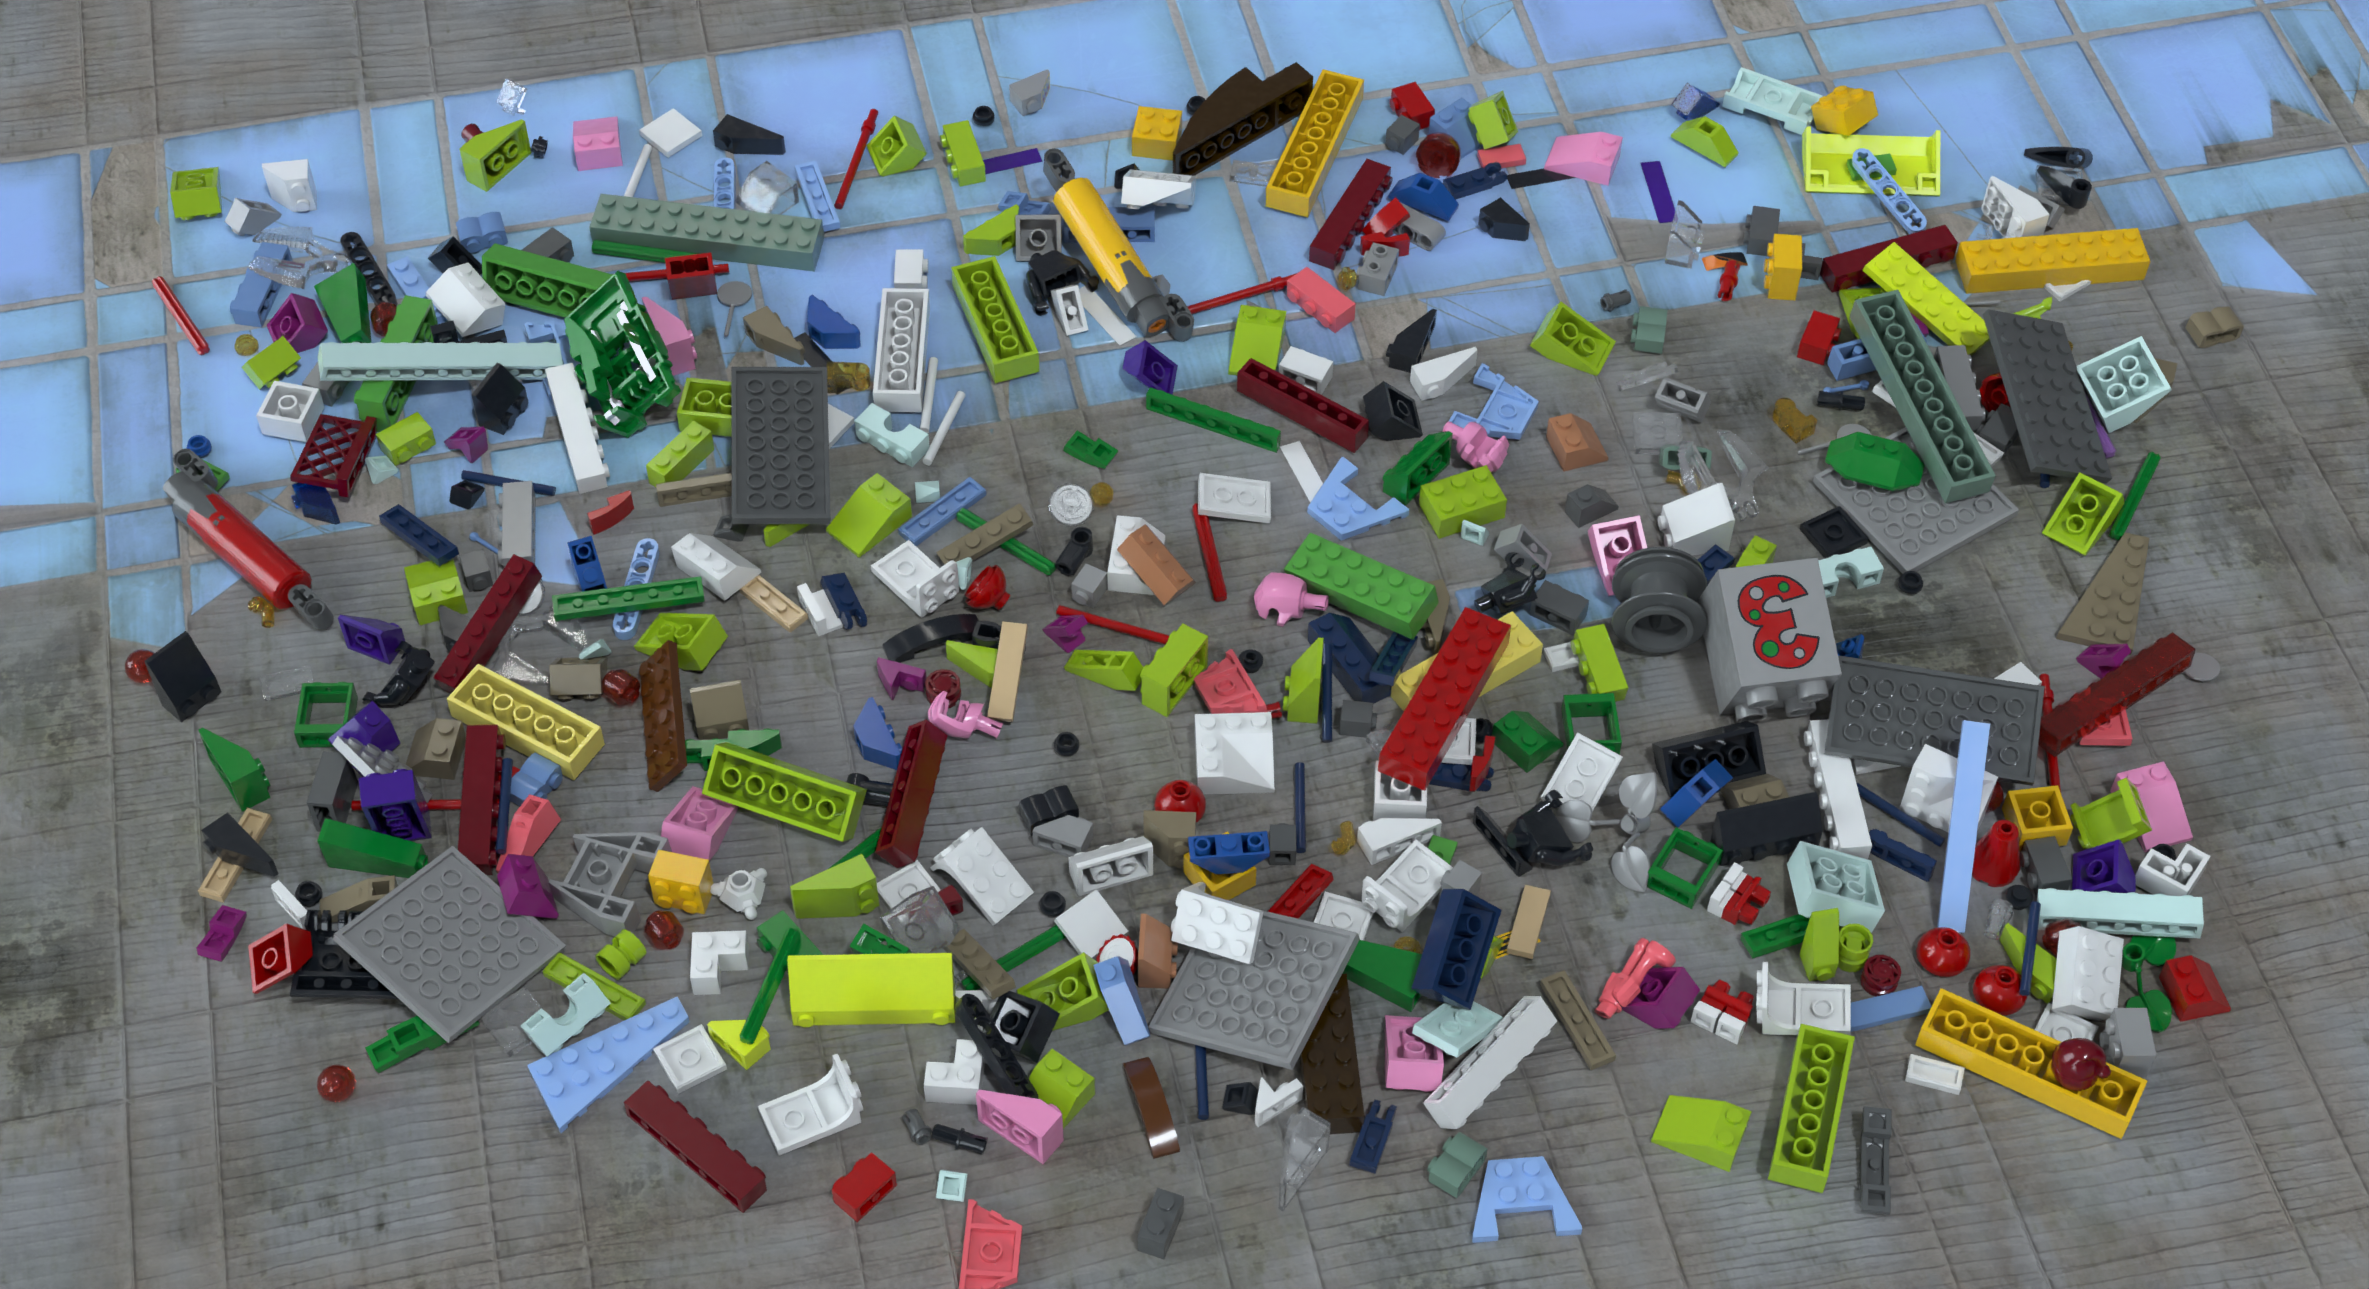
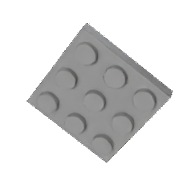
M337 736L332 744L365 777L371 773H393L397 769L412 770L409 766L398 761L399 756L390 750L383 752L370 743L367 746L363 745L353 737L345 739ZM416 777L425 801L428 803L433 794L426 788L427 783Z

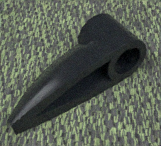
M2037 147L2025 149L2024 156L2031 159L2070 168H2086L2093 160L2091 151L2085 148ZM2077 155L2082 156L2081 161L2077 160Z
M2045 166L2038 168L2037 172L2041 178L2069 206L2081 209L2087 205L2092 189L2089 181L2085 179L2074 180L2054 168Z

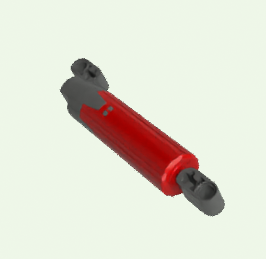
M190 449L179 450L174 455L173 462L180 472L171 476L162 488L173 502L172 511L174 516L275 607L284 610L295 607L298 613L315 628L321 630L328 628L333 623L334 616L324 601L310 589L312 582L310 574L214 489L217 486L218 479L198 455Z

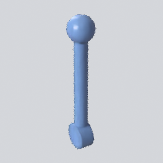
M1862 380L1859 384L1836 388L1825 387L1823 391L1835 393L1858 388L1867 390L1869 382Z
M472 532L469 538L471 541H477L498 554L499 549L481 539L478 533Z

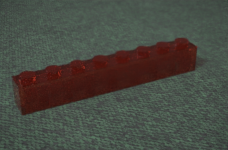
M2173 632L2164 638H2159L2154 645L2148 649H2142L2133 659L2124 661L2119 668L2109 671L2098 682H2092L2086 690L2079 694H2074L2063 705H2057L2045 717L2041 716L2038 745L2056 757L2083 737L2110 721L2111 718L2116 717L2123 710L2128 709L2191 667L2196 649Z

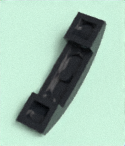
M955 614L931 619L893 636L882 644L888 660L898 663L914 659V652L945 643L947 640L951 641L959 638L961 643L972 640L976 622L979 620L976 614Z

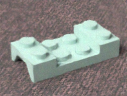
M1741 67L1734 86L1730 92L1726 91L1722 107L1741 114L1744 113L1745 109L1758 112L1785 122L1784 129L1802 135L1805 128L1810 126L1814 120L1811 106L1823 96Z

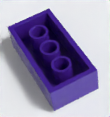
M397 769L393 773H371L366 775V777L359 778L361 808L372 831L408 841L432 838L429 808L413 770Z

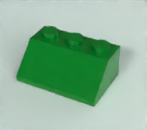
M1446 431L1429 434L1422 441H1418L1414 445L1413 450L1407 455H1403L1395 467L1385 472L1383 476V492L1392 498H1396L1406 506L1420 493L1421 485L1430 483L1450 464L1453 433Z

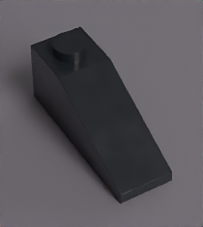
M728 114L713 130L715 147L733 154L784 155L786 152L784 136Z
M1431 309L1396 336L1393 344L1390 343L1388 345L1386 357H1389L1390 368L1411 373V366L1421 362L1436 325V309Z
M228 812L201 830L205 841L202 843L211 855L215 853L222 861L273 877L278 875L273 859Z

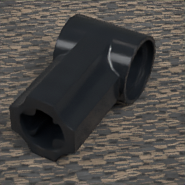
M1077 527L1071 532V540L1055 563V568L1061 574L1068 577L1070 575L1074 576L1084 559L1092 554L1093 538L1090 529L1087 527Z
M860 773L848 775L847 783L867 789L863 805L868 803L888 806L893 783L871 781L867 776Z

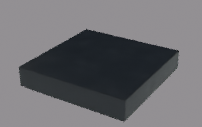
M1840 506L1800 524L1801 532L1825 559L1836 554L1849 553L1866 545L1869 539Z

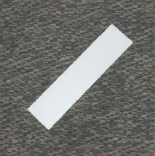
M1087 285L1079 289L1083 307L1119 345L1137 337L1095 292L1089 290Z
M1300 441L1281 446L1280 448L1311 503L1323 482Z

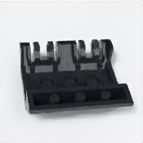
M321 910L307 911L304 926L307 931L311 932L313 956L302 966L301 971L294 973L290 990L291 997L399 999L333 940L334 933L337 931H332V915L330 910H323L322 914ZM340 910L338 930L364 911H349L348 914L347 910Z

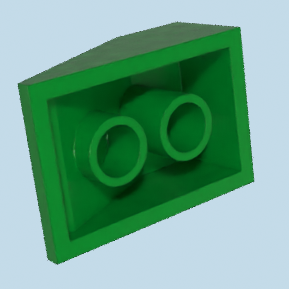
M205 728L198 730L210 761L242 812L271 798L267 789L271 785L264 773L265 769L259 758L253 759L248 750Z

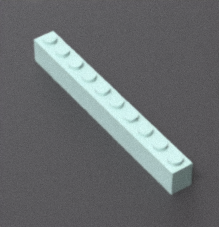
M550 342L320 343L318 352L321 381L483 380L496 363L502 364L517 380H543V378H546L545 369L563 365L560 344Z

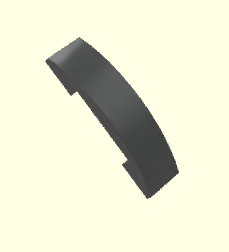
M1863 1107L1859 1165L1861 1212L1888 1215L1891 1213L1889 1143L1892 1132V1109Z

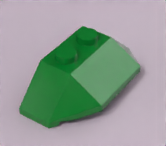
M1855 432L1832 440L1825 462L1831 465L1845 479L1891 491L1905 489L1910 486H1919L1925 467L1924 463L1905 443L1862 432Z

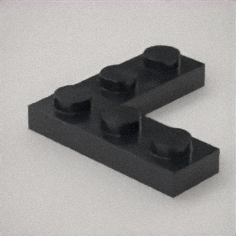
M454 321L430 326L434 343H507L504 329L458 341Z

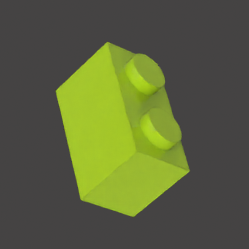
M282 336L248 360L241 368L259 390L264 386H267L269 389L274 381H280L279 375L284 372L286 375H289L297 369L296 363L301 357L286 338Z
M418 412L376 434L380 450L395 466L436 445L432 428Z

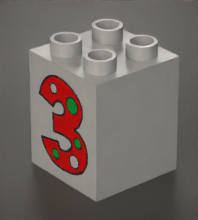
M1818 558L1717 570L1697 603L1704 609L1707 615V628L1704 633V639L1719 715L1736 713L1737 722L1740 723L1744 721L1756 722L1767 717V709L1785 707L1786 716L1799 717L1814 713L1817 710L1815 703L1829 696L1828 690L1842 675Z

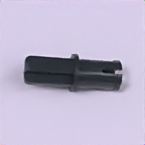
M1819 391L1817 406L1835 407L1838 410H1841V408L1863 410L1865 398L1844 395L1843 392L1830 393Z
M936 1124L932 1131L933 1139L955 1145L957 1150L962 1148L980 1155L984 1154L988 1138L966 1132L964 1128L957 1130Z

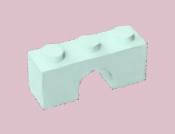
M873 403L854 420L856 436L861 441L868 442L879 451L886 452L900 463H905L911 467L926 454L930 447L929 434L911 424L902 431L891 432V413Z
M1872 547L1855 549L1849 553L1836 554L1830 558L1818 560L1826 598L1835 596L1839 583L1838 578L1840 577L1850 579L1858 590L1880 584L1884 570Z
M585 973L563 990L569 999V1009L563 1016L552 1018L541 1008L520 1026L536 1047L547 1057L559 1051L564 1042L571 1036L579 1034L590 1020L602 1015L606 1007L611 1004L596 983Z

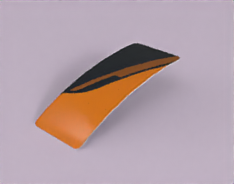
M1742 252L1720 253L1702 258L1706 271L1725 267L1726 262L1729 260L1737 261L1740 266L1748 265Z

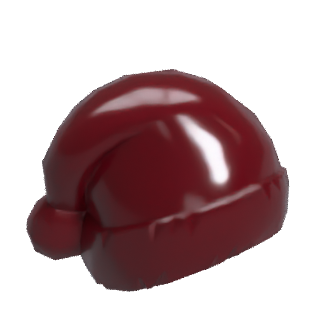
M2086 1038L2064 1040L2055 1048L2052 1054L2051 1069L2054 1077L2067 1089L2075 1091L2089 1089L2096 1083L2098 1078L2105 1079L2111 1074L2109 1066L2106 1065L2105 1051L2092 1040Z

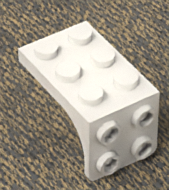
M909 540L871 565V572L921 618L928 613L934 612L938 606L954 598L959 592L957 563L951 560L939 568Z
M982 827L975 832L972 828L935 856L933 858L935 864L930 867L932 871L942 869L949 873L960 884L992 926L1034 893Z
M1415 839L1378 880L1374 881L1369 876L1364 878L1362 888L1363 905L1370 912H1377L1382 916L1388 926L1403 932L1442 890L1440 881L1447 870L1451 872L1453 867Z
M1198 882L1181 889L1176 898L1178 909L1176 917H1174L1171 924V932H1173L1171 941L1247 964L1253 963L1264 911L1204 893L1206 884L1203 882Z
M1763 962L1762 970H1757L1756 1002L1757 1024H1762V1034L1797 1035L1800 1024L1851 1035V985L1784 982L1773 977L1768 970V962Z
M838 1054L832 1055L833 1066L831 1070L818 1082L758 1106L759 1113L779 1156L861 1123L860 1112L863 1111L860 1100L861 1092L856 1081L851 1082L849 1077L851 1071L847 1061H841Z

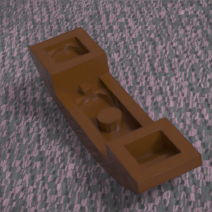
M1145 1057L1123 1063L1129 1087L1133 1090L1146 1130V1138L1153 1159L1180 1152L1168 1104L1150 1058Z

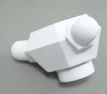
M759 868L751 873L745 870L736 871L726 877L724 882L712 884L710 892L713 895L720 896L719 899L735 911L744 912L747 919L754 920L757 917L756 908L761 904L765 888L763 881L767 876V871L763 868Z

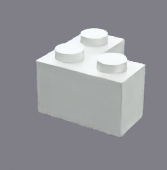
M2186 844L2176 861L2151 848L2135 875L2136 885L2153 895H2189L2202 876L2211 856Z
M746 930L692 932L690 981L693 994H721V971L748 970L749 944Z
M957 1039L954 1063H926L924 1079L925 1102L977 1105L976 1093L979 1089L982 1090L985 1059L973 1040Z

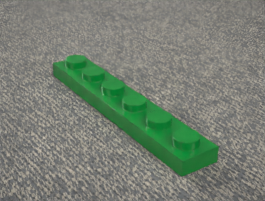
M1151 387L1146 393L1147 410L1275 453L1280 448L1281 431L1273 427L1265 426Z
M701 576L552 595L555 621L705 602Z

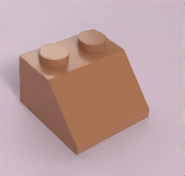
M1572 413L1549 418L1546 438L1564 472L1608 461V456L1591 423Z
M1141 914L1138 987L1169 989L1171 978H1175L1177 973V962H1172V955L1177 956L1178 942L1171 941L1173 932H1171L1169 926L1148 914Z

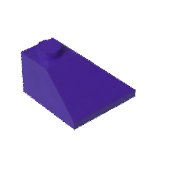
M1146 340L1125 352L1123 370L1146 387L1162 390L1173 395L1178 368L1177 364Z
M341 614L338 617L348 649L389 665L401 651L395 652L399 643L405 641L402 628L397 624L387 623L378 619Z
M373 701L365 705L327 739L333 744L337 736L345 739L353 737L363 745L373 744L383 752L386 750L392 751L400 744L391 720ZM353 766V768H354L362 777H364V775H363L356 767Z
M2119 839L2073 854L2072 890L2079 889L2090 892L2109 891L2111 893L2136 891V876L2125 848Z

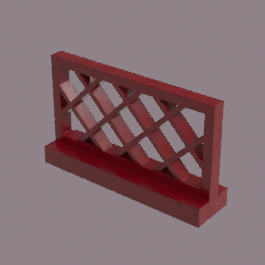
M320 414L290 475L291 481L337 489L339 496L348 498L377 437L376 418L367 416L363 422ZM323 424H332L335 427L325 430ZM350 428L359 429L351 434H348L346 431ZM339 432L343 435V437L334 440L331 435ZM322 438H325L328 441L321 445H317L315 442ZM349 442L351 446L341 450L338 446ZM330 448H334V450L336 451L328 455H325V453L323 452ZM318 453L320 458L312 461L308 459V456ZM338 458H342L344 461L336 465H333V463L331 462L332 460ZM326 463L328 468L320 471L316 469V466ZM308 469L313 472L309 475L300 474V472ZM332 473L336 476L335 480L324 478V476Z

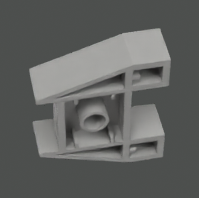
M645 832L574 834L573 840L578 856L564 882L551 879L548 882L554 899L605 934L616 936L623 929L634 934L641 920L636 903L620 898L634 870L649 873L658 850L672 852L668 838Z

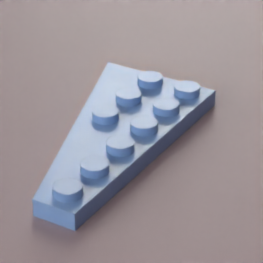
M678 996L527 1065L560 1133L564 1132L568 1128V1124L577 1116L581 1117L586 1113L587 1107L598 1098L602 1099L632 1073L633 1068L639 1062L647 1060L652 1055L653 1048L669 1041L690 1022Z

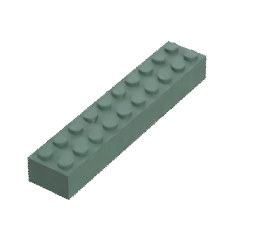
M600 194L589 226L592 242L594 240L700 254L711 252L713 260L814 272L824 241L822 219Z
M1899 290L1855 300L1850 319L1944 502L1949 503L1988 493L1996 475Z

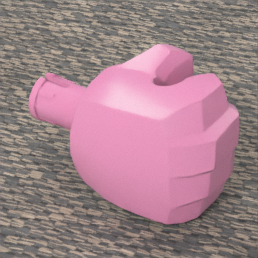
M1451 421L1445 424L1442 432L1450 431L1453 433L1452 439L1457 441V453L1474 469L1487 465L1490 472L1493 473L1503 464L1509 447L1506 436L1503 435L1498 441L1488 437L1486 429L1476 422H1469L1464 428Z
M1271 572L1262 580L1254 594V602L1259 616L1267 619L1270 609L1275 608L1279 613L1277 625L1281 627L1290 618H1302L1305 608L1326 611L1329 602L1328 595L1307 593L1306 582L1287 573Z
M945 691L936 696L927 712L928 720L948 736L956 738H970L972 732L976 729L997 738L1003 726V723L982 715L983 712L981 710L984 704H969V701L960 700L955 718L948 717L949 700L945 698L947 695Z

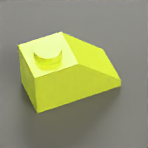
M746 1020L710 1021L707 1024L710 1039L746 1070L771 1050L769 1043L770 1035L763 1026H761L754 1043L749 1045L740 1041V1033Z

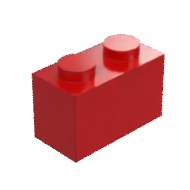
M1412 82L1392 89L1391 99L1389 100L1391 110L1395 111L1399 117L1403 115L1419 123V130L1428 128L1430 117L1435 115V109L1417 83Z
M1814 310L1800 341L1797 358L1824 366L1832 346H1835L1833 342H1838L1842 332V329L1838 328L1840 318Z
M871 1152L866 1158L859 1159L851 1172L845 1177H840L834 1183L832 1188L833 1201L852 1219L858 1222L897 1186L896 1174Z

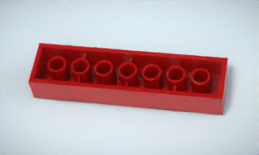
M1464 608L1379 754L1378 772L1421 790H1426L1507 648L1511 632L1510 624L1470 608Z

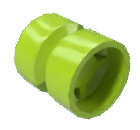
M1848 924L1840 930L1838 968L1841 970L1858 972L1864 968L1873 944V935L1865 926Z
M626 929L620 931L612 939V945L606 944L595 955L601 968L616 980H620L631 969L630 964L636 965L647 954L642 942Z

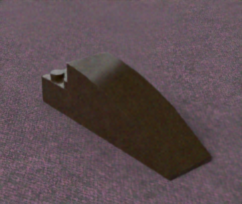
M1297 62L1267 77L1264 81L1259 79L1247 67L1241 69L1220 85L1190 118L1173 151V174L1195 176L1300 116L1313 90V76Z

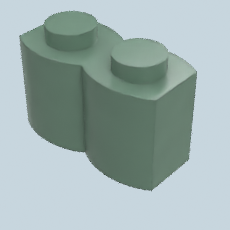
M1640 306L1639 313L1634 312L1632 326H1636L1637 329H1632L1630 343H1635L1634 350L1662 354L1668 309Z
M1667 444L1660 447L1659 464L1671 470H1681L1687 467L1694 471H1705L1711 468L1712 451L1698 445L1683 448L1679 445Z
M1461 1132L1457 1133L1454 1138L1449 1137L1442 1148L1443 1153L1439 1158L1435 1156L1428 1166L1429 1182L1458 1198L1469 1184L1471 1178L1475 1176L1485 1162L1488 1148Z

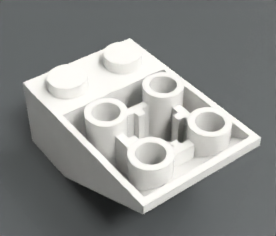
M1994 176L1990 177L1981 209L1984 215L1994 224L1995 229L2004 238L2044 235L2049 213L2038 199Z

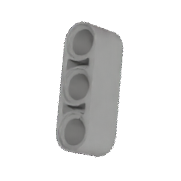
M1401 203L1409 212L1410 217L1393 229V233L1396 235L1407 233L1411 243L1424 250L1431 251L1445 237L1446 231L1439 222Z

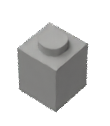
M1085 564L1071 584L1072 599L1079 604L1094 608L1108 588L1107 572Z

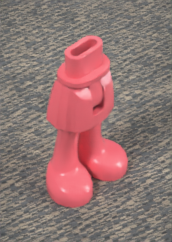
M1641 938L1635 944L1634 951L1620 973L1612 972L1599 998L1600 1004L1595 1009L1596 1014L1610 1019L1614 1013H1620L1622 1007H1626L1641 992L1640 985L1647 972L1654 965L1658 964L1664 968L1672 967L1676 963L1673 954L1658 942L1653 940L1649 942L1647 939Z

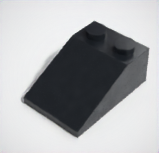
M186 631L144 661L162 706L181 723L222 693L214 673Z

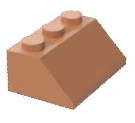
M1146 524L1131 533L1117 548L1118 552L1163 605H1166L1196 583Z

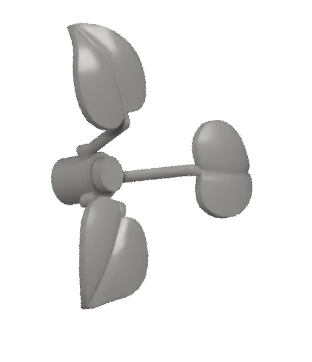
M1655 772L1631 775L1622 781L1619 797L1621 803L1629 808V814H1626L1621 819L1591 820L1592 808L1583 800H1570L1560 805L1556 812V818L1572 842L1578 843L1588 839L1591 834L1590 825L1621 824V828L1626 833L1632 834L1622 846L1623 852H1617L1613 855L1611 862L1612 871L1616 879L1628 889L1638 892L1647 891L1648 871L1650 869L1649 857L1642 848L1638 846L1629 847V845L1636 838L1640 837V832H1644L1650 827L1649 815L1655 807L1657 797V776Z

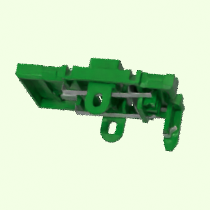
M617 271L567 317L590 330L603 345L609 359L617 354L616 350H618L619 355L610 361L614 374L607 377L611 398L604 402L598 399L605 414L604 416L595 415L594 419L602 429L629 438L638 429L642 430L648 425L644 414L652 404L656 402L659 405L668 407L674 402L673 398L681 390L675 384V379L670 369L673 364L667 360L669 358L668 350L659 331L655 329L649 314L645 313V306L637 303L638 301L626 274ZM630 342V348H626L625 350H623V348L625 347L624 343ZM631 361L640 366L636 371L632 369ZM582 363L576 365L574 368L576 375L587 384L581 368Z

